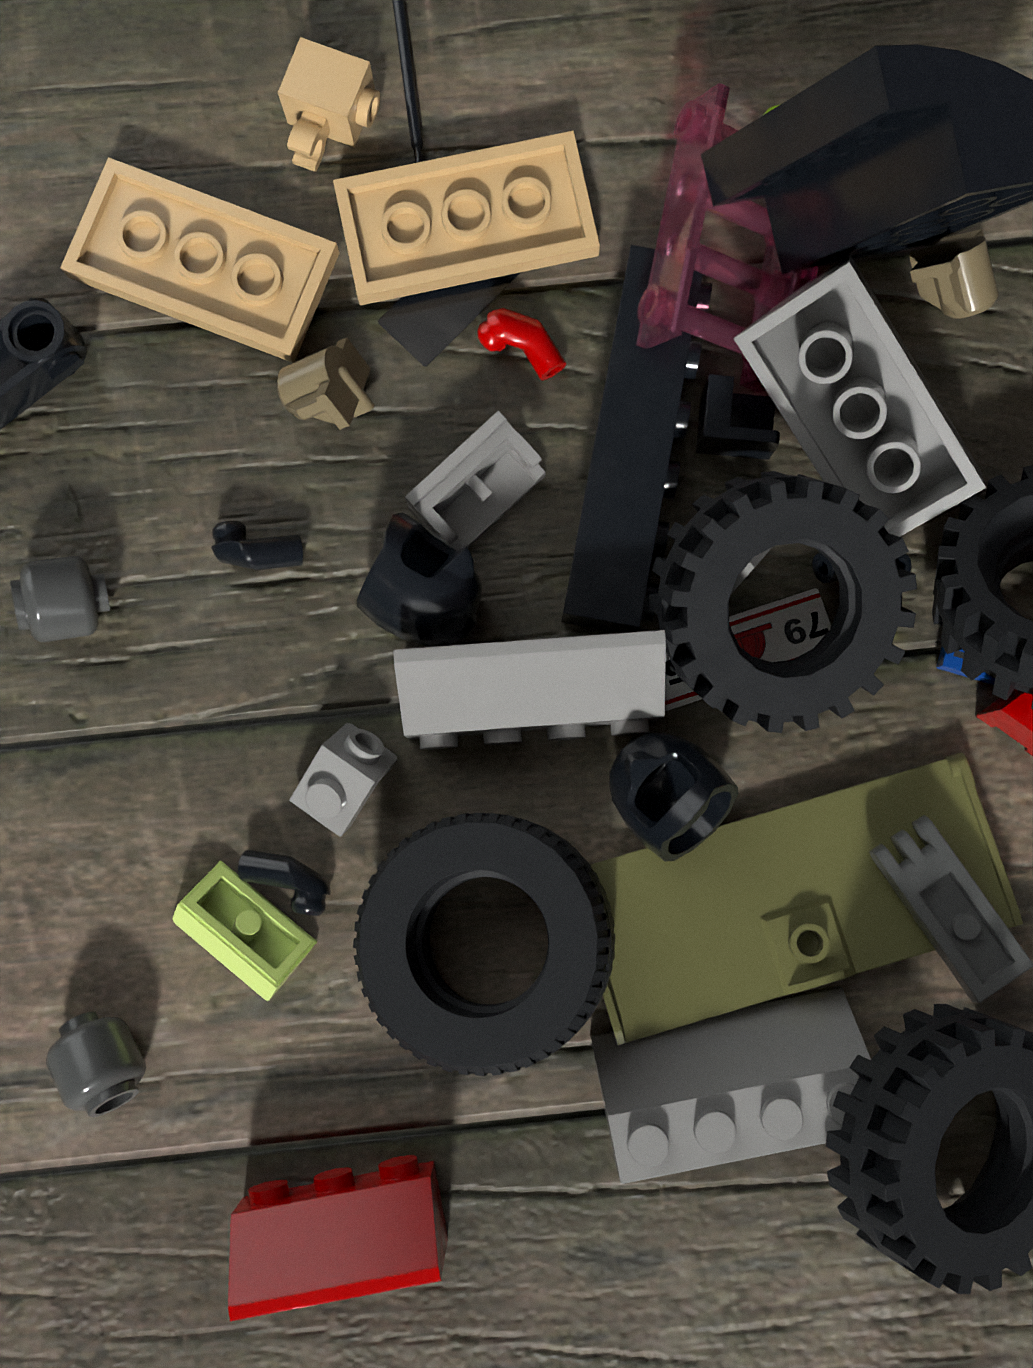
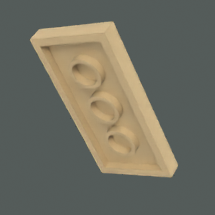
M574 130L333 180L360 306L599 256L600 243Z
M108 157L60 269L70 279L294 363L340 252L336 242Z

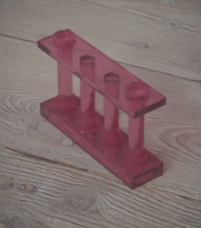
M718 83L695 100L687 102L681 109L675 122L674 137L677 139L648 288L643 293L638 305L637 316L641 323L636 345L649 349L680 336L682 331L741 354L744 363L739 385L760 393L766 391V389L733 339L746 328L687 304L694 270L753 295L755 306L752 324L793 292L816 278L818 268L782 275L767 208L752 201L713 207L701 153L739 131L723 123L730 87ZM706 210L764 236L766 249L761 270L700 244Z

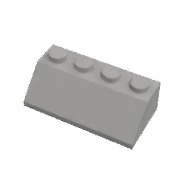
M851 255L793 292L733 338L822 480L860 494V501L879 508L889 518L884 525L888 533L900 537L986 488L979 466Z
M665 630L393 650L404 736L408 739H419L420 750L458 747V736L483 734L484 745L522 742L521 731L546 729L548 740L579 739L586 737V726L611 725V736L650 733L649 722L659 721L665 717Z
M840 986L764 1001L621 1045H617L613 1031L590 1036L615 1165L621 1184L825 1144L827 1131L841 1130L845 1112L833 1106L837 1092L841 1091L851 1095L859 1079V1076L849 1068L857 1055L871 1060L844 990Z

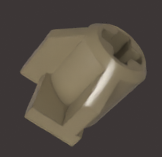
M982 229L941 239L935 246L910 251L909 258L912 266L910 274L912 282H916L919 296L942 310V314L953 319L974 316L991 308L999 297Z
M348 337L337 341L336 346H329L289 364L279 371L277 379L279 398L285 409L298 419L307 420L313 417L336 424L341 430L350 426L353 418L371 411L375 406L363 390L371 368Z

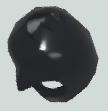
M402 512L393 514L383 534V548L357 598V607L377 626L403 640L425 646H450L464 638L477 624L476 613L481 600L482 585L479 576L474 572V560L467 546L456 551L430 534L421 523Z
M645 733L638 738H632L620 751L609 771V788L612 801L625 825L644 846L665 862L675 861L693 851L712 835L730 813L739 794L737 785L722 766L701 747L680 736L665 733Z

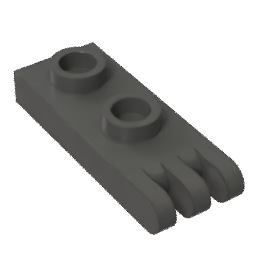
M923 815L912 822V826L925 847L919 849L911 836L902 829L891 836V841L904 861L898 864L883 844H879L870 850L869 853L972 1002L981 1003L1032 968L1033 963L933 822Z

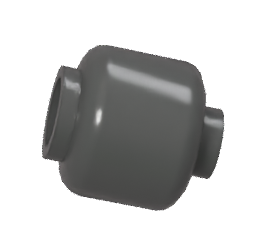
M80 556L28 562L21 569L20 579L10 581L19 630L29 629L34 639L39 642L89 636L97 630L98 612L110 611L104 574L91 575L87 562Z
M87 1012L70 1019L59 1028L61 1037L49 1048L46 1065L62 1102L67 1108L73 1111H86L89 1117H98L125 1105L138 1094L137 1084L145 1074L146 1063L129 1026L124 1020L118 1017L98 1018L96 1012Z

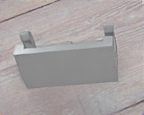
M497 411L411 490L405 498L410 512L429 532L446 545L458 551L465 546L469 548L545 477L546 472L538 464L542 459L537 452L507 422V419Z

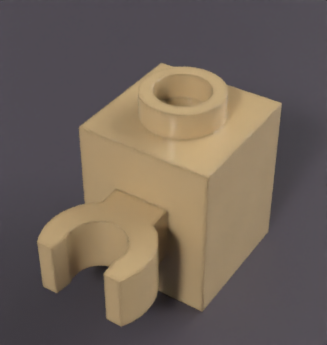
M300 37L278 90L287 123L293 125L287 143L288 149L295 151L292 159L293 164L316 172L323 158L327 138L355 147L363 126L370 128L373 125L379 109L380 91L375 89L369 61Z

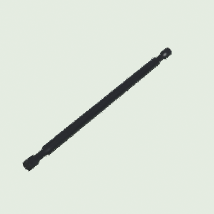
M392 0L411 147L414 150V163L424 161L422 156L423 141L404 0Z

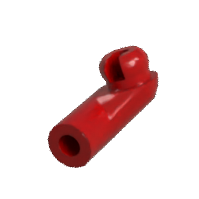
M500 308L489 312L487 320L478 327V339L487 350L499 352L507 344L522 349L542 381L555 376L566 366V361L547 330L535 318L506 308Z

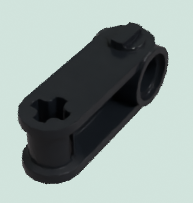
M30 298L15 306L0 320V430L59 383L73 375L85 363L87 350L80 332L44 298ZM54 331L52 342L46 348L36 351V344L40 337L47 332Z

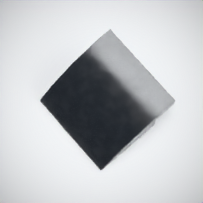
M919 44L876 45L701 153L712 205L714 207L765 198L782 275L837 264L849 255L852 256L853 260L924 247L1033 202V80L1000 63L960 50Z

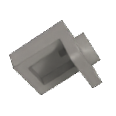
M346 723L321 745L289 801L341 837L352 826L378 782L392 769L397 761V756L385 748L382 741L373 733L364 729H358L351 723Z

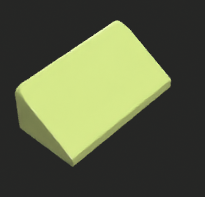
M221 860L177 904L172 918L179 928L266 1001H269L317 943L312 936L249 883L242 881L239 875Z

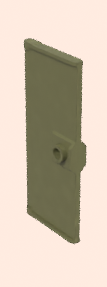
M962 752L946 756L943 760L721 825L693 851L675 861L665 862L650 849L644 848L590 864L607 893L606 897L608 902H610L611 914L615 927H613L614 934H616L614 944L615 959L613 960V969L603 998L617 1045L784 995L802 992L864 971L934 951L935 948L869 853L870 850L879 844H883L898 864L904 861L891 841V836L902 829L911 836L919 849L925 847L912 826V822L923 815L933 822L1007 928L1022 925L1020 910L975 787L976 783L966 756Z

